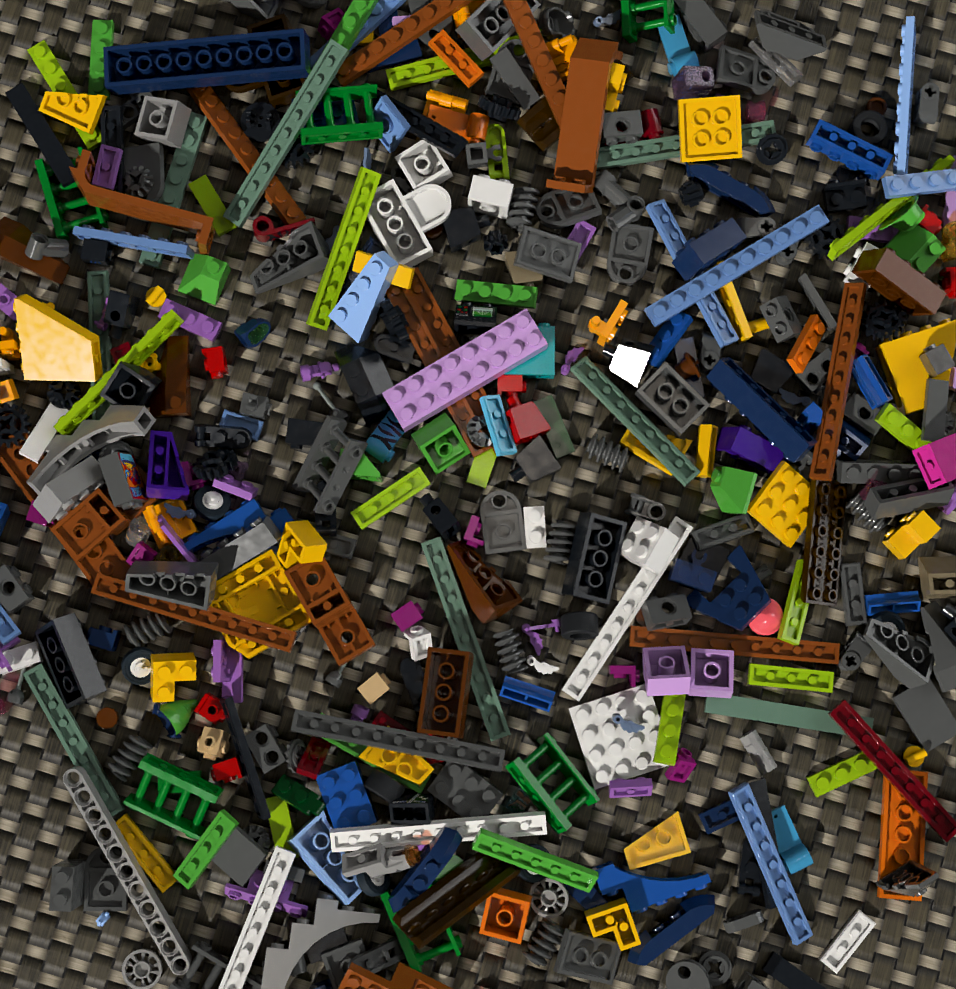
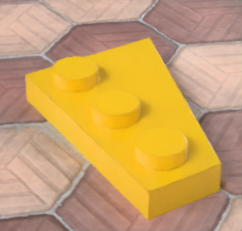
M45 91L38 111L93 135L107 96Z
M628 429L626 430L619 442L622 447H628L629 451L668 475H673ZM668 434L665 435L684 455L693 441L675 438V436Z
M369 746L359 755V758L419 786L434 771V768L420 756Z
M678 811L623 849L629 870L691 853Z

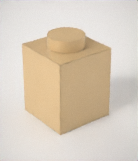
M376 672L357 689L371 705L391 689L389 686L391 681L384 673L380 675L379 672Z

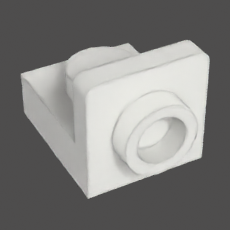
M413 626L409 630L404 631V636L409 639L411 659L418 661L427 658L428 647H432L431 632L423 626Z

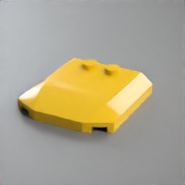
M272 549L216 581L215 596L210 604L211 607L294 632L312 623L287 579L284 567ZM222 633L228 646L248 659L269 648L265 645Z

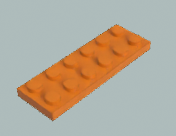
M910 770L927 789L928 772ZM884 775L878 881L910 860L924 866L926 821ZM877 886V897L922 901V895L912 897L883 890Z

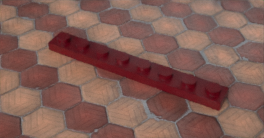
M844 699L841 700L827 714L939 837L947 843L956 834V821Z

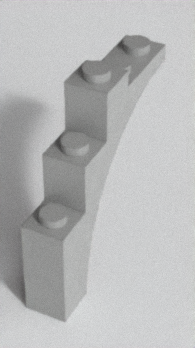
M110 405L100 420H83L72 435H55L45 448L47 455L26 483L39 495L46 483L72 468L92 452L121 439L145 436L156 419L145 406Z
M322 894L321 898L316 900L313 924H309L310 920L299 918H297L296 922H292L288 949L284 948L285 944L272 943L271 947L267 946L261 989H285L293 968L302 955L315 942L330 932L345 926L359 923H379L380 914H375L376 909L363 908V912L354 911L355 907L343 905L341 910H339V900H334V895Z

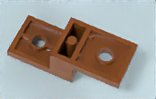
M136 463L146 490L147 473ZM97 488L50 530L77 561H81L109 535H119L143 514L142 512L146 510L147 506L153 505L159 498H148L149 501L143 503L142 508L123 510L122 507H114L108 488L105 490ZM79 526H84L86 534L79 538L76 535V529Z
M323 557L321 562L298 563L284 571L310 620L319 630L338 666L344 665L376 646L325 557ZM312 574L317 575L318 582L314 585H309L307 582L308 577ZM346 632H351L353 635V639L349 643L342 641V635Z
M351 962L338 988L453 989L401 962L398 963L389 981Z

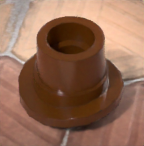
M685 352L683 354L685 358L674 366L676 372L684 380L694 375H697L698 378L701 377L697 365L699 361H695L691 354Z

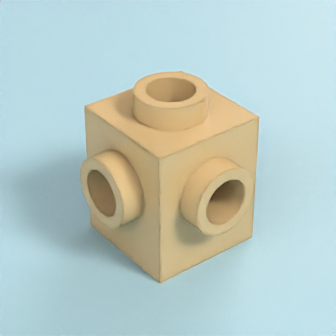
M204 726L202 736H199L197 741V751L202 753L203 758L208 760L224 759V755L227 754L230 746V734L224 730Z

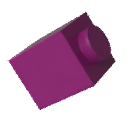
M409 601L390 615L400 630L404 632L423 619L421 614L424 611L418 602L414 604L412 601Z

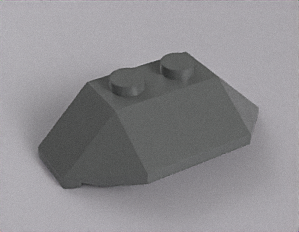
M755 10L756 27L762 47L766 51L781 54L785 58L800 60L827 50L823 34L816 33L813 29L800 22L771 11Z

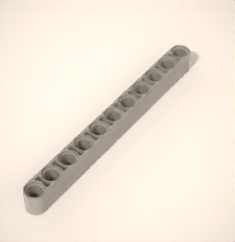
M74 766L68 769L63 775V782L170 970L176 975L185 974L192 963L191 953L86 770L81 766ZM71 772H76L79 775L78 782L71 779ZM82 790L88 791L90 794L89 800L82 798ZM92 809L99 810L101 814L99 819L92 816ZM102 829H110L111 837L104 836ZM113 847H120L122 850V855H115L113 853ZM123 866H131L133 873H125ZM134 884L142 885L143 892H136ZM145 903L153 904L154 910L148 911L144 906ZM155 922H163L165 929H158L155 926ZM166 941H174L176 947L169 948L166 945ZM176 960H185L186 966H179Z

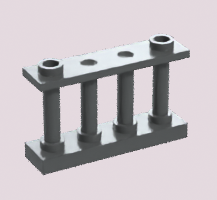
M327 415L292 485L295 490L312 493L316 497L318 502L313 510L315 513L333 514L368 445L364 441L349 439L343 433L347 425L343 418ZM338 441L345 446L341 456L334 451ZM329 459L336 464L332 474L325 468ZM320 477L327 482L323 492L316 486Z
M197 941L191 948L197 954L182 980L178 981L175 979L168 989H191L189 983L204 957L216 963L201 988L211 989L222 969H227L230 960L212 950L213 947L207 942L201 941L200 943ZM249 972L246 982L252 984L251 989H261L263 976L260 974L254 975Z

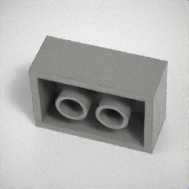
M91 455L46 483L32 505L48 523L55 519L60 521L68 514L69 510H73L97 488L105 485V479L99 462Z

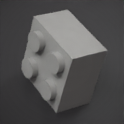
M145 96L134 135L147 143L160 142L164 146L181 148L192 109L178 100Z

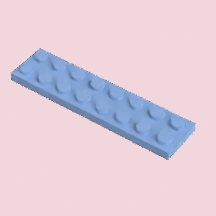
M906 16V24H902L901 30L902 44L900 46L901 63L899 64L900 83H898L899 102H897L898 122H896L895 127L897 142L894 144V175L908 174L916 45L915 16Z

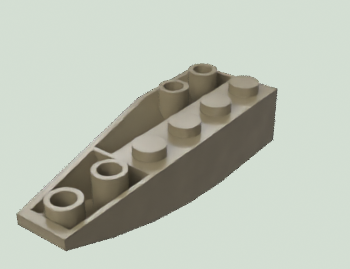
M956 556L918 557L922 599L956 598Z

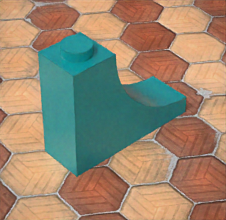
M539 323L537 327L548 343L547 349L503 375H522V378L554 379L555 326H550L549 323Z

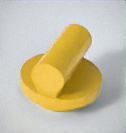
M157 285L147 291L145 301L152 307H160L164 304L167 296L164 289Z
M909 746L903 752L905 763L911 767L920 766L924 762L925 757L928 756L925 749H921L918 746Z

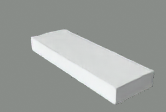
M50 402L20 449L19 454L38 464L46 452L45 448L58 433L53 426L69 410L55 407Z
M857 909L818 959L837 974L876 923L861 910Z

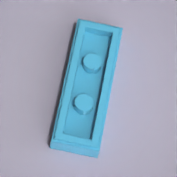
M500 394L482 396L479 398L496 456L514 455L517 449Z

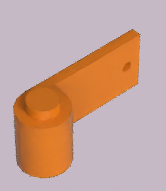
M433 104L429 105L428 118L466 138L469 144L485 142L490 120L489 116L477 112L467 115Z

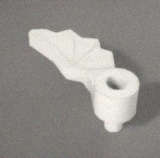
M532 655L526 658V662L530 666L534 665L536 670L542 672L543 675L546 673L552 674L553 671L559 670L557 666L549 665L546 662H538Z

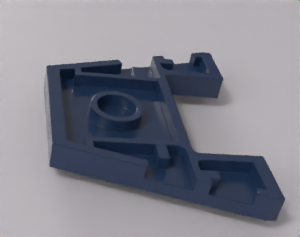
M739 545L726 559L741 573L712 602H709L696 589L686 598L689 608H693L704 615L713 617L726 625L743 631L772 601L743 548Z

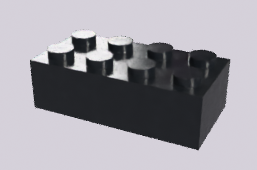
M592 512L579 513L561 594L609 604L627 522Z
M75 612L53 619L35 631L66 709L88 702L107 691L105 680L98 670L97 661L91 653L89 641L83 634L81 622L76 617Z

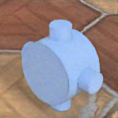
M104 911L97 918V926L103 927L111 916L108 911Z

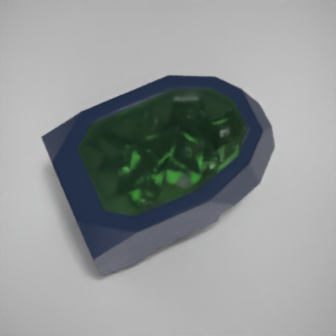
M263 318L251 319L247 323H242L234 333L245 347L251 349L266 339L270 333L271 324Z

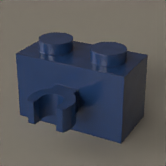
M844 418L836 459H840L844 452L856 461L869 446L872 439Z
M694 549L690 554L691 563L678 558L674 559L668 580L707 593L711 592L717 572L701 567V564L707 559L706 553H703L702 559L698 560L695 557L697 550Z

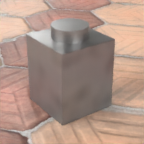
M934 343L923 349L925 353L919 356L930 378L955 366L944 344L936 347Z

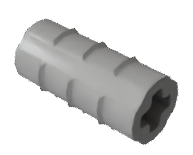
M756 729L745 733L739 738L761 775L777 767L773 756L769 753Z

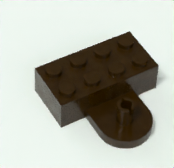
M285 13L246 26L248 33L292 29ZM306 78L225 86L235 93H245L265 86L269 102L275 109L291 104V99L295 98V91L301 89Z

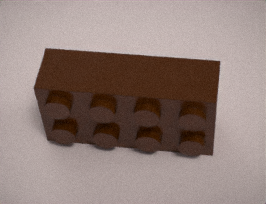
M888 247L862 251L851 271L889 301L894 302L897 307L901 306L902 310L909 316L935 315L947 294L940 289L939 284L928 280L923 272L915 270L911 267L909 261L901 259L893 249Z
M428 647L417 733L463 739L474 660L473 653Z

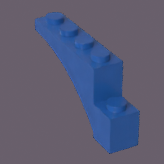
M245 500L240 504V508L235 511H228L223 519L217 523L215 521L209 523L200 534L194 533L187 538L188 541L184 545L188 551L194 553L225 537L231 538L237 529L241 527L247 528L252 520L258 516L263 518L266 514L257 500ZM278 508L270 514L271 520L282 534L285 523L295 521L286 508Z
M612 861L592 868V870L598 872L597 884L602 896L605 894L607 897L619 893L618 889L622 888L630 911L636 912V914L648 910L647 907L650 905H663L668 902V898L686 896L689 890H702L711 882L706 871L681 877L659 878L629 872L615 866Z

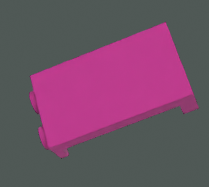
M956 433L912 450L929 490L956 479Z

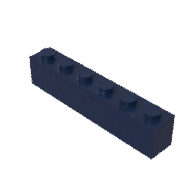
M730 357L720 359L706 376L710 381V385L714 389L719 390L727 402L734 404L739 409V413L743 417L748 418L753 423L754 428L768 438L770 444L778 447L783 452V456L793 463L802 460L817 443L795 419Z

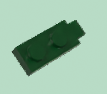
M285 774L282 775L271 790L273 795L308 816L311 813L319 816L326 807L321 802V796Z

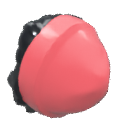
M771 599L772 602L747 628H751L753 632L763 637L772 635L779 630L783 611L774 599Z

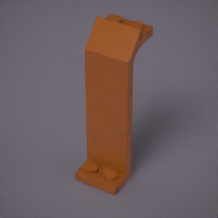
M580 37L574 48L569 63L554 178L547 179V188L579 193H593L611 68L614 60H622L623 52L618 51L619 42Z
M82 149L81 156L78 155L76 158V168L69 166L74 181L89 205L195 233V241L197 242L200 254L209 255L216 231L213 228V217L91 185L96 167L91 151Z

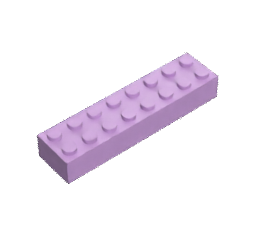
M524 309L384 391L382 394L402 429L406 432L547 349L548 343L528 310Z

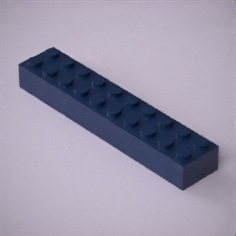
M304 28L103 47L105 88L113 95L307 78L311 72L310 40Z

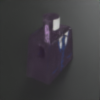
M683 66L671 81L674 100L706 97L713 88H721L723 84L715 82L716 76L713 74V68L707 66Z

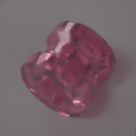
M759 100L758 103L747 101V122H751L754 119L764 121L766 116L765 101Z

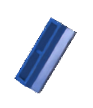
M868 354L854 359L851 374L871 409L878 408L892 400V395Z
M813 401L796 421L809 434H813L821 424L823 411Z
M918 591L865 595L866 612L868 616H873L881 611H891L895 614L920 612L921 600Z
M505 676L499 696L549 712L555 692Z

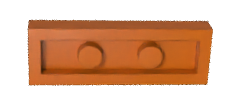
M444 29L428 42L429 47L468 88L484 76V72Z
M817 314L809 316L786 359L796 374L804 372L827 329Z

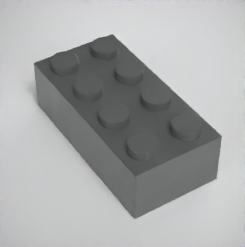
M485 0L455 31L479 59L484 61L515 31V27L503 0ZM527 0L532 13L541 5L537 0Z

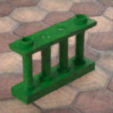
M621 0L622 37L629 43L637 42L639 31L662 26L670 34H675L677 18L674 13V0H652L636 4V0ZM663 7V18L641 23L636 22L638 12Z
M364 83L360 86L327 88L319 101L323 102L326 126H314L313 115L311 114L306 127L301 128V145L383 138V122L375 121L372 98L377 97V84ZM299 90L295 91V97L298 94ZM364 99L366 123H355L352 100ZM343 100L347 124L335 125L331 101Z
M78 147V151H79V155H80V156H81L82 149H83L82 147ZM75 158V159H71V161H72V163L74 164V166H75L76 158ZM43 159L34 161L55 233L59 239L70 240L68 233L73 230L74 226L82 227L83 224L89 225L100 222L104 228H109L107 221L110 218L107 210L95 207L96 214L70 222L64 221L63 214H65V211L87 205L88 202L85 197L65 203L59 202L57 195H60L59 192L78 187L76 182L65 188L61 183H53L52 176H54V171L50 165Z
M546 732L536 739L540 744L537 749L524 760L517 757L510 761L505 768L539 811H545L547 822L558 835L567 831L572 826L569 822V817L584 803L590 806L598 802L600 798L597 796L595 789L589 786L557 745L556 739ZM546 752L553 763L537 777H534L529 770V766ZM559 769L566 777V780L552 793L548 794L542 787V783ZM573 786L580 796L564 811H561L555 804V801Z
M147 753L141 759L138 766L145 773L136 794L131 792L123 801V804L132 811H139L185 833L191 839L199 840L207 829L201 826L210 803L215 804L219 800L224 789ZM153 775L164 781L155 803L143 798ZM172 784L183 790L174 812L162 807ZM192 793L202 799L193 822L181 816Z
M436 879L432 882L428 889L435 883H437ZM388 888L384 894L380 895L411 968L422 972L421 965H424L425 961L452 949L455 950L457 956L461 955L462 941L459 935L455 936L451 926L446 929L450 941L421 954L420 952L416 953L413 947L415 944L393 921L396 913H393L388 901L391 895L390 889Z

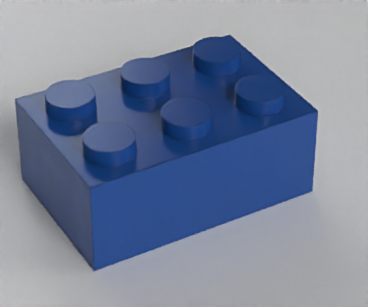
M357 759L318 775L316 781L333 828L368 826L378 822L379 818L370 793L364 786L365 780Z

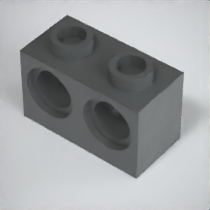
M829 348L809 362L803 373H797L792 376L807 395L812 392L816 395L825 387L823 383L827 381L828 371L823 368V363L830 364L832 352ZM807 375H812L815 378V384L808 382Z
M268 723L245 736L248 747L264 774L284 763L287 758L285 754L287 751L284 743H279L276 738L279 736L277 730ZM260 732H264L268 736V741L265 744L258 741V734ZM273 750L278 753L277 762L269 760L268 754L270 751Z

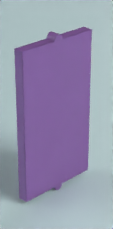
M160 514L158 516L160 528L188 562H198L195 555L187 550L183 540Z

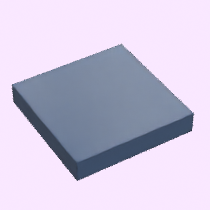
M384 95L379 99L373 110L375 121L383 122V138L379 140L391 153L396 150L411 126L389 97Z

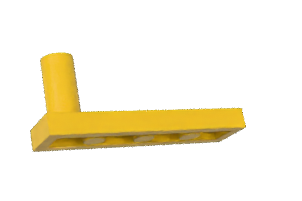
M723 261L717 262L713 267H715ZM733 282L718 289L730 322L739 337V344L753 337V333L769 329L764 317L747 322Z

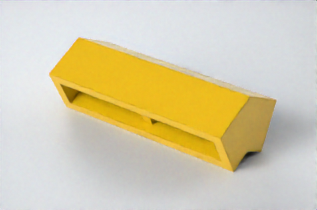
M699 425L695 466L701 472L696 477L711 478L713 473L718 427L715 425Z

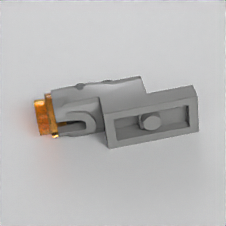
M379 843L342 854V874L347 878L366 872L371 878H375L385 874L401 872L412 868L416 863L420 862V852L416 845H400L386 849Z

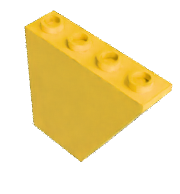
M27 294L14 298L13 310L16 313L17 319L16 331L19 334L18 348L22 357L21 371L24 373V380L96 382L103 376L98 335Z
M944 319L938 322V326L932 327L929 324L919 328V332L912 333V331L900 334L898 339L893 340L892 338V341L886 338L884 342H881L875 348L896 407L904 416L924 409L926 379H929L930 376L919 356L925 353L923 349L934 343L936 347L944 344L953 360L956 345V320ZM951 368L931 379L949 381Z

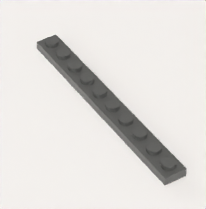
M295 709L291 726L292 732L497 772L502 771L505 750L298 709Z

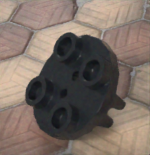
M257 102L248 106L243 111L241 128L249 139L256 142H266L273 135L281 118L277 109L271 104Z

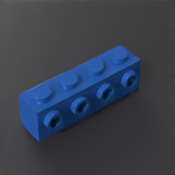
M821 119L815 125L806 143L812 151L821 152L833 161H840L846 164L847 168L854 171L858 170L872 180H879L893 157L892 154Z

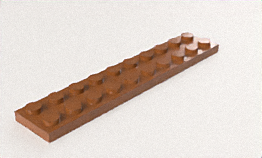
M20 440V447L13 444V449H9L7 446L4 448L0 447V462L32 503V500L35 501L38 494L26 482L47 455V452H45L37 464L19 454L20 449L25 443L23 440ZM79 526L76 529V535L79 538L86 534L84 526ZM110 536L81 561H77L66 549L92 586L97 573L123 581L126 580V573L131 565L126 562V557Z

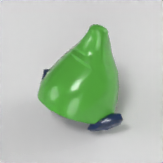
M196 699L177 700L162 705L160 702H156L152 714H156L168 731L167 737L181 739L180 732L187 725L199 702Z

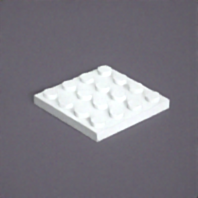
M645 684L568 708L594 789L608 786L609 781L617 778L626 780L670 766L653 762L660 717L653 696H647ZM619 713L624 720H631L636 724L643 725L645 729L639 730L637 733H628L622 729L620 724L614 723L612 715Z

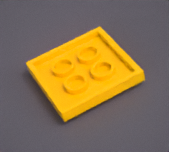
M740 95L677 100L680 163L742 158Z
M781 460L750 502L747 512L784 545L791 548L807 526L810 483L786 461Z

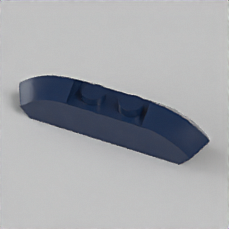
M709 161L686 162V172L689 180H692L694 183H700L701 187L755 218L768 217L776 213L773 204L764 192L756 186L753 189L749 188L747 183L731 178L732 176L726 171L717 170L719 165Z
M447 827L441 828L413 864V867L410 868L392 891L388 901L393 913L398 912L425 892L443 870L462 840V836L457 830Z
M711 894L697 895L681 902L680 905L683 910L674 911L669 916V920L664 924L662 922L657 924L652 929L651 934L645 930L639 935L641 944L631 948L628 961L646 966L714 914L715 896Z

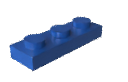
M680 312L663 324L650 342V345L655 346L648 364L659 369L693 322L692 316Z

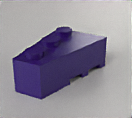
M744 425L739 427H721L716 442L717 452L726 451L731 454V458L735 460L739 458L749 463V466L770 475L781 460L788 462L778 447L770 444L766 436L752 433L751 428Z
M151 430L145 498L188 501L189 487L184 477L183 467H181L172 432Z

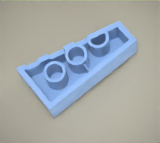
M385 251L373 254L328 315L357 343L369 338L371 327L377 319L376 315L380 308V302L385 300L386 291L390 287L399 266Z
M322 811L319 816L314 815L287 842L342 905H349L362 890L358 885L356 875L346 878L342 874V854L346 853L345 851L332 852L330 829L333 828L329 825L326 815Z

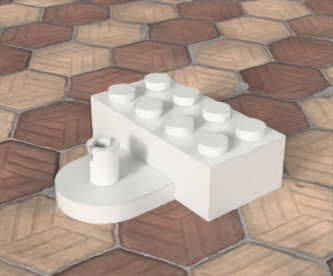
M394 179L377 187L367 220L385 252L397 263L413 267L433 256V249L424 233L447 220L452 209L451 198L443 187L436 184L423 185L403 196Z

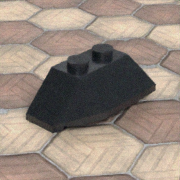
M355 344L335 351L334 354L366 425L369 426L384 419L388 413L389 405L382 393L394 385L379 352Z

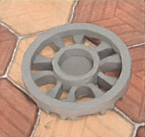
M546 877L544 880L534 883L529 892V895L533 896L531 902L532 909L542 917H558L567 908L569 894L566 886L561 882ZM546 882H549V888L546 887ZM541 883L544 890H540L536 886ZM555 883L559 887L557 889H553L552 884ZM533 892L539 893L541 895H533ZM565 897V903L560 902L558 898ZM539 899L541 904L536 906L533 900ZM555 903H557L562 909L560 910V909L555 905ZM543 905L546 906L544 912L540 911ZM548 907H553L555 913L549 914Z
M147 948L131 952L125 958L122 965L123 979L133 989L152 988L160 980L163 972L162 960L156 952ZM141 953L142 959L138 960L135 954ZM146 953L149 954L148 959L144 960ZM152 957L157 961L155 964L150 963ZM131 958L133 961L136 962V964L129 961V959ZM126 966L133 967V972L126 973ZM152 967H158L159 970H152ZM150 973L157 975L155 981L150 977ZM134 974L136 977L130 981L128 977ZM146 977L148 979L149 985H146ZM137 978L142 980L141 986L134 984Z

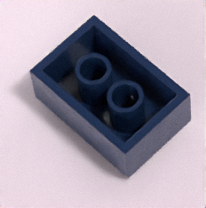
M733 217L726 222L724 220L719 221L713 226L714 229L712 230L709 228L704 230L698 239L695 237L691 238L684 244L685 247L676 253L677 257L673 260L672 264L685 282L729 256L747 238Z

